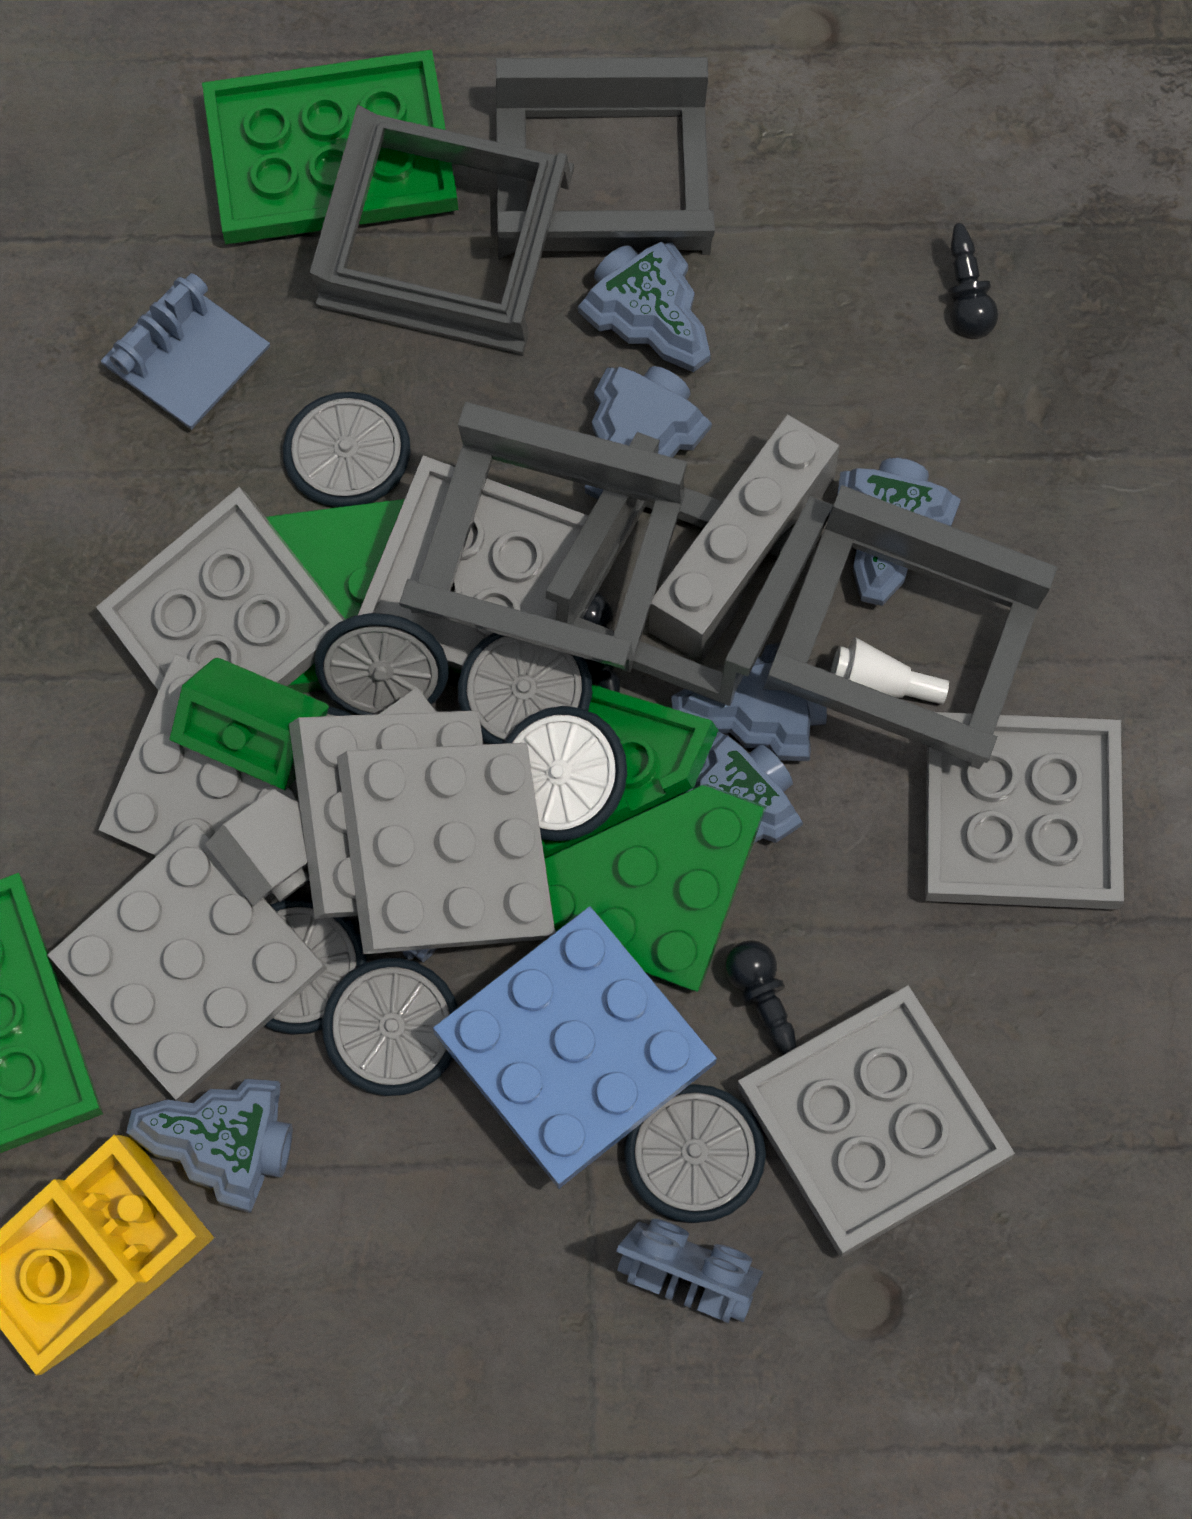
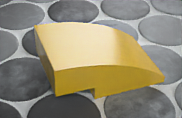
M114 1134L65 1180L53 1179L0 1229V1329L36 1375H42L98 1336L144 1300L189 1262L214 1237L141 1146L131 1137Z

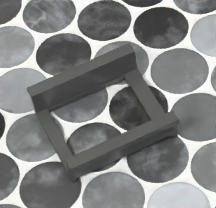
M707 57L496 58L497 142L526 148V117L681 116L685 210L553 211L543 251H614L627 245L631 246L634 250H645L660 242L665 244L673 242L678 250H701V255H710L712 237L715 234L714 210H709L705 118L708 85ZM497 174L498 260L516 251L527 212V180Z
M357 105L309 272L319 292L316 301L317 307L523 356L529 336L525 319L527 306L560 188L569 190L575 168L574 163L568 162L567 154L558 152V155H553L377 115ZM381 147L535 182L501 304L347 268Z
M465 401L458 422L463 443L419 580L416 582L407 579L399 602L400 606L410 609L411 613L429 614L631 672L684 500V475L687 461ZM493 460L654 503L613 636L451 591Z
M637 432L629 446L658 453L660 440ZM684 487L685 496L678 519L704 528L723 501ZM603 490L546 590L545 598L557 603L556 621L610 636L614 635L615 631L587 621L583 617L645 506L653 509L654 503ZM810 496L794 528L790 527L769 551L770 554L778 556V559L725 659L723 673L642 641L639 643L632 668L730 706L743 676H749L829 519L833 505Z
M841 485L763 690L785 691L971 763V767L980 770L982 765L990 760L998 737L993 735L1035 615L1051 588L1058 567ZM851 547L1010 607L968 725L807 664Z

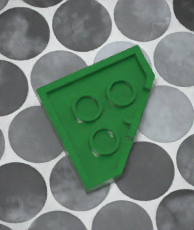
M592 685V698L588 711L597 714L612 727L619 737L626 755L627 779L625 791L616 810L604 824L592 833L574 840L559 842L542 840L544 859L694 788L718 733V729L713 721Z
M704 784L545 858L555 933L590 906L646 973L698 992L702 988L767 806Z

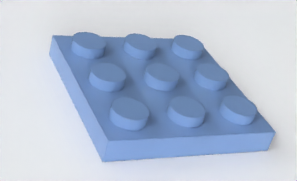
M590 906L433 1027L434 1035L558 1189L714 1066L717 1060L714 1054Z

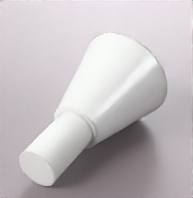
M856 637L852 639L848 648L838 647L830 671L833 674L896 698H903L906 695L941 705L944 704L949 689L948 680L911 671L909 666Z

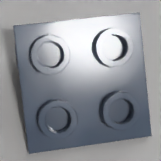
M190 273L186 279L178 277L174 281V285L158 302H154L149 307L150 310L138 318V322L121 340H117L113 344V348L101 360V364L192 430L270 347V343L205 297L204 294L208 291L207 285L197 275Z
M651 1219L649 1225L639 1221L618 1245L616 1252L623 1255L617 1271L629 1276L627 1283L659 1295L667 1274H673L665 1298L672 1300L681 1278L692 1283L684 1306L691 1308L699 1287H705L697 1310L728 1324L731 1318L741 1322L745 1321L753 1300L752 1295L764 1273L750 1266L752 1258L747 1254L721 1244H715L712 1251L687 1241L689 1233L685 1229L660 1219Z

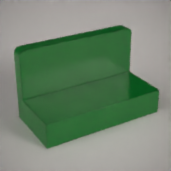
M213 658L182 685L169 740L286 790L296 780L289 724L299 717L327 716L329 706L322 701L224 659Z

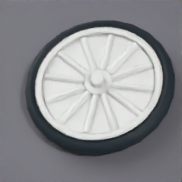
M570 706L545 708L525 718L515 726L505 739L503 744L527 743L542 840L556 842L574 840L592 833L604 824L618 807L625 791L627 779L626 755L617 734L597 714Z

